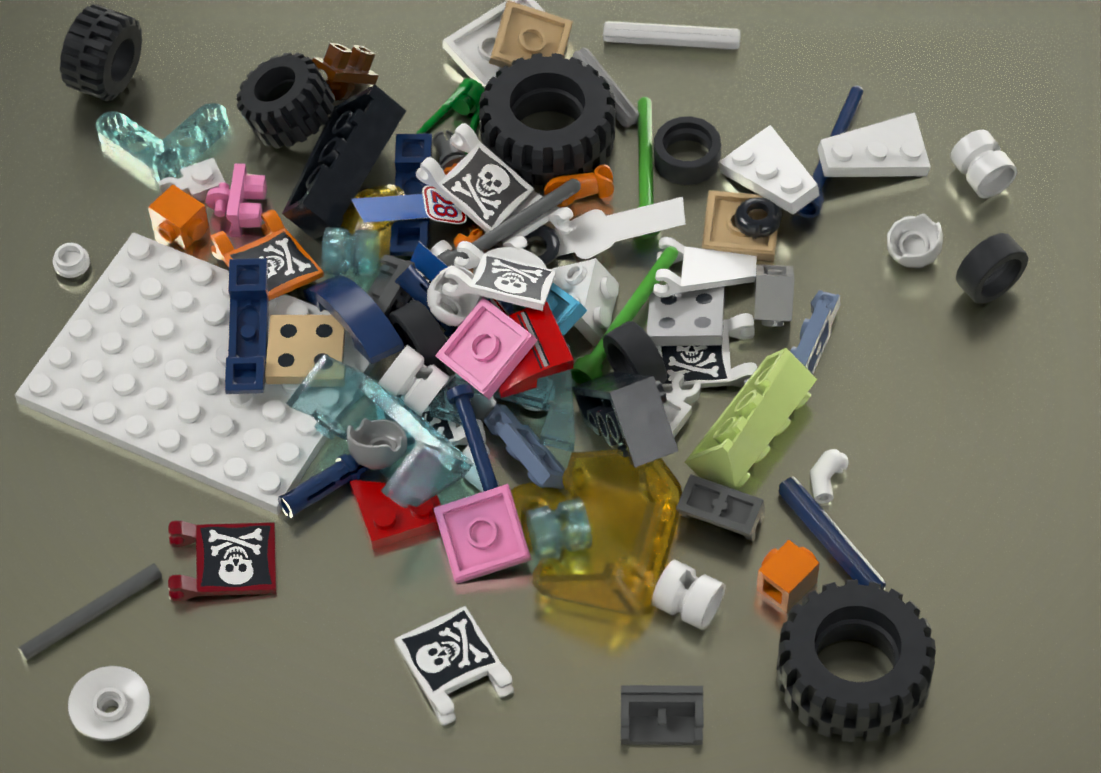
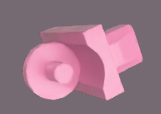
M234 164L231 188L229 189V184L222 182L219 184V187L212 188L207 192L206 204L214 210V215L223 217L226 212V217L231 222L230 237H241L243 227H261L262 204L247 203V199H266V177L247 174L245 164Z

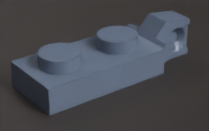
M819 290L811 301L812 316L810 319L806 318L802 324L798 347L793 346L790 350L812 375L832 333L831 325L841 305L840 295L823 292V290Z
M496 404L494 406V409L487 418L483 420L491 434L501 437L506 443V451L514 459L521 461L529 471L527 475L534 484L541 488L563 489L572 479L570 474L528 425H522L506 405Z

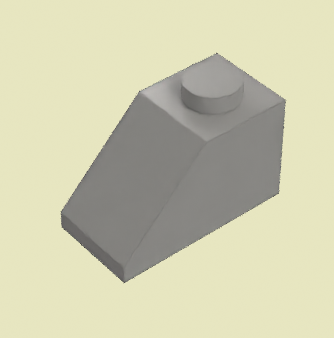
M756 264L754 320H762L761 325L780 327L784 326V321H792L793 266Z

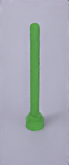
M641 97L638 100V208L654 204L652 102L648 97ZM660 231L641 235V237H652Z
M669 246L663 251L605 334L635 318L652 294L654 285L660 282L655 279L657 270H669L678 257V250L675 247ZM603 337L590 355L586 354L584 357H579L575 361L573 369L569 370L570 376L576 383L581 384L603 375L601 371L603 369L602 363L607 357L603 347Z

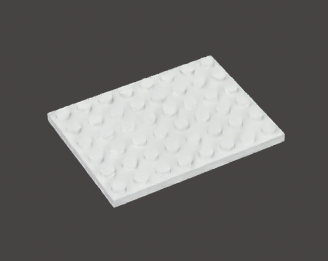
M133 232L15 393L17 403L278 515L282 510L278 497L298 485L376 363L370 364L354 347L352 336L346 330L342 384H266L265 382L264 393L225 394L226 357H228L230 318L229 271ZM287 294L269 301V324L270 315H331L327 310L320 312L317 306Z

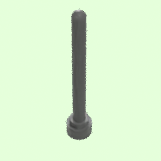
M577 179L567 181L481 236L472 244L484 253L576 194L581 189L580 182ZM456 249L453 251L446 250L437 256L448 267L451 265L455 266L454 260L456 257L469 258L465 252H458Z

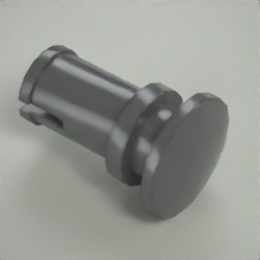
M443 130L436 133L432 139L433 146L440 157L439 165L443 171L446 167H452L453 164L459 163L466 156L463 151L451 144L450 138L453 133L449 130H446L445 133L448 140H446Z

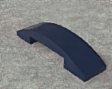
M396 134L394 196L422 194L423 188L427 186V184L421 182L416 177V171L421 167V163L426 158L432 157V134ZM430 218L391 222L390 256H413L418 242L428 249Z
M267 258L229 259L228 292L230 296L228 357H226L225 394L264 393L269 326Z
M335 275L303 290L304 296L314 306H317L320 312L327 310L351 334L354 347L370 364H374L404 349L401 338L379 306L351 279L343 275Z

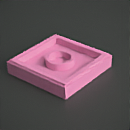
M482 297L435 356L485 397L490 399L537 342V339Z
M508 484L433 508L453 577L457 584L532 560Z

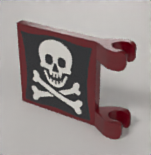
M172 521L169 523L168 534L171 546L183 547L196 542V578L185 575L170 576L168 579L169 597L172 601H184L196 596L276 594L275 522L200 525L185 521Z

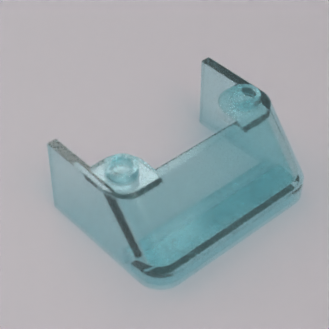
M323 354L286 404L295 410L312 416L317 421L314 427L331 440L337 436L347 441V427L350 425L356 430L364 418L370 421L386 419L397 422L406 432L408 446L405 454L397 462L389 467L378 469L389 479L381 490L386 496L404 508H407L409 505L418 507L465 477L474 465L473 462L422 416H419L407 407L401 397H394L378 385L380 380Z

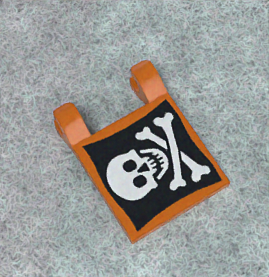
M269 210L261 214V219L265 222L261 225L265 237L240 248L234 249L224 231L210 236L215 244L211 247L212 254L217 259L223 260L228 267L229 259L267 258L269 301L324 277V271L287 231L275 210Z

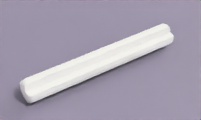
M607 21L604 24L603 38L604 41L613 43L736 50L740 45V30Z

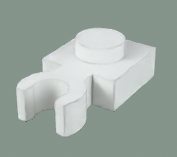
M214 158L180 169L181 178L168 177L158 182L161 194L173 184L199 202L206 200L207 192L210 189L219 187V184L222 182L226 183Z
M681 373L673 378L672 391L670 394L665 392L667 402L663 404L674 438L692 415V406L688 404L697 401L701 392V384L698 382L694 384L692 389L682 390L684 375Z

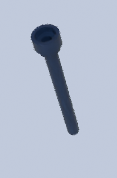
M855 85L850 89L830 137L848 131L864 94L861 86ZM820 159L812 175V178L818 184L820 195L797 211L799 215L808 218L818 216L824 204L822 188L827 177L824 176Z

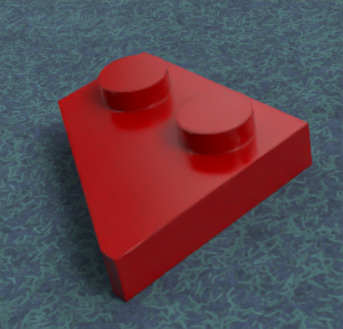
M361 480L350 481L351 491L373 550L439 530L433 508L441 506L435 488Z

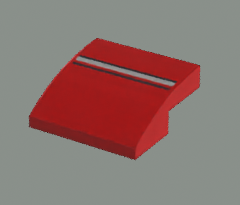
M545 302L543 311L526 308L509 315L512 320L531 333L537 339V342L497 389L500 398L537 388V379L573 369L574 359L548 302Z

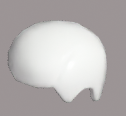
M926 214L916 217L907 216L894 222L887 234L889 254L896 262L905 267L922 268L934 262L942 250L943 233L939 222H933Z
M451 265L443 269L430 283L427 290V302L430 312L437 320L448 326L459 327L483 296L471 293L453 297L445 295L442 291L445 283L457 285L454 279L445 277L447 269L451 267L458 268L471 279L475 275L464 267Z

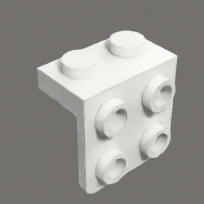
M596 258L551 269L556 271L553 283L587 309V312L574 326L593 346H596L612 323V314L619 292V283Z

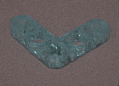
M217 103L201 106L162 141L119 112L111 111L104 113L96 121L99 141L104 146L157 181L168 177H177L180 174V169L188 167L219 140L229 128L226 109ZM191 137L197 140L194 145L189 147L179 145V142L184 138ZM135 142H144L147 144V146L140 151H132L129 149V146Z

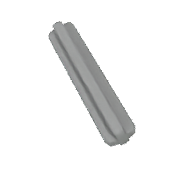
M582 48L580 51H575L573 54L574 58L581 60L583 66L589 64L598 71V77L603 76L609 83L610 91L613 92L615 98V117L622 126L629 128L632 124L635 125L638 122L639 112L590 50Z

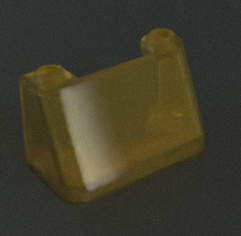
M618 449L572 452L567 469L563 474L564 487L576 501L559 559L545 557L539 560L533 571L532 584L544 597L630 616L649 615L654 608L652 596L657 582L665 569L680 516L679 512L676 511V507L682 495L681 485L662 458L634 467L630 464L629 456L622 457Z

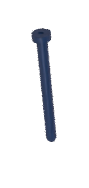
M470 384L455 386L446 392L449 404L456 405L483 491L498 487L496 477L470 401L474 396L472 386Z

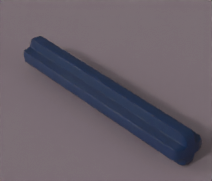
M792 476L779 484V494L853 580H858V585L869 586V581L881 584V589L885 591V580L803 485Z

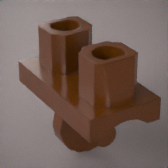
M329 43L324 58H312L318 70H323L327 74L326 82L332 89L336 101L346 100L355 88L354 83L375 85L379 77L378 74L370 70L375 53L364 46L353 45L352 50L344 45Z

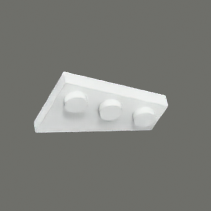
M915 112L822 139L817 148L825 177L927 176L931 168Z

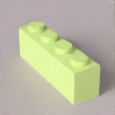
M787 348L768 355L689 455L685 463L701 478L735 490L739 489L749 479L750 474L747 471L753 463L761 461L770 451L769 442L773 437L784 432L790 425L791 420L789 416L792 412L801 408L809 400L811 394L808 391L817 379Z

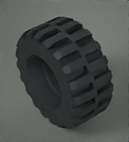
M542 53L532 54L530 59L524 60L521 57L514 60L512 66L508 67L505 65L496 72V78L492 77L485 85V91L481 94L479 111L482 144L531 187L534 188V185H542L543 189H545L546 184L555 177L591 173L592 169L595 170L597 166L605 164L606 158L611 155L615 140V98L613 92L610 91V85L603 76L598 77V71L589 64L583 66L581 60L572 56L570 59H565L562 54L552 53V56H542ZM545 111L559 112L575 120V122L567 127L551 131L533 129L522 124L520 121L531 114Z
M845 580V585L837 586L836 582L822 585V592L819 594L816 590L809 592L802 597V605L795 604L789 611L787 622L783 623L780 632L776 669L778 670L777 681L780 691L785 693V703L793 712L799 709L798 719L807 727L815 724L819 726L818 733L829 738L832 733L842 735L841 741L854 742V737H864V741L869 742L878 740L879 733L884 732L886 736L899 732L901 722L907 725L917 717L918 709L923 708L928 698L935 666L936 646L935 640L931 638L932 629L927 619H919L920 609L911 601L904 603L902 601L903 594L892 588L889 592L881 589V584L869 581V586L858 585V580ZM842 640H860L882 650L890 659L893 669L876 680L853 682L832 674L823 666L817 655L832 643Z

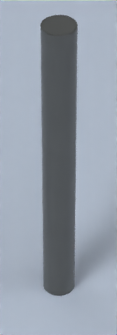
M151 564L18 647L21 655L26 661L156 581L162 577L156 564Z

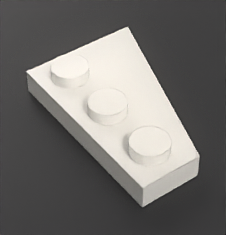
M507 0L443 40L444 50L471 79L478 81L484 89L489 79L492 77L496 78V72L501 69V67L489 64V60ZM510 0L545 12L535 0Z
M771 125L718 162L720 173L763 198L774 202L777 206L791 214H795L820 195L818 184Z

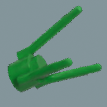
M471 78L462 80L454 93L423 124L416 134H425L451 108L461 115L474 113L470 127L476 134L480 121L481 94L485 91L484 87L478 81Z

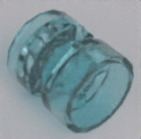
M325 228L322 244V270L324 275L346 274L351 269L354 276L376 277L380 255V236L378 230L357 229L353 236H351L349 231L344 228Z
M581 498L559 502L555 510H552L548 505L526 510L527 528L537 560L558 556L562 548L575 552L592 547L590 523Z

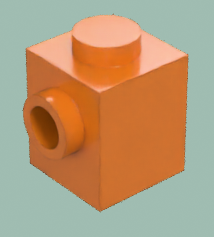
M173 184L148 206L153 229L157 231L167 243L173 242L184 250L194 241L201 239L209 228L205 205Z
M788 540L779 550L776 548L772 549L764 558L761 568L758 570L756 590L788 613L817 583L820 562L817 561L815 555L805 547H798Z

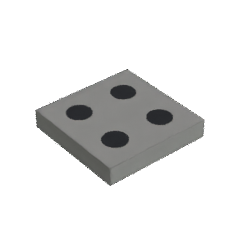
M724 286L680 292L668 297H658L652 292L649 298L647 334L655 346L722 345L725 304Z

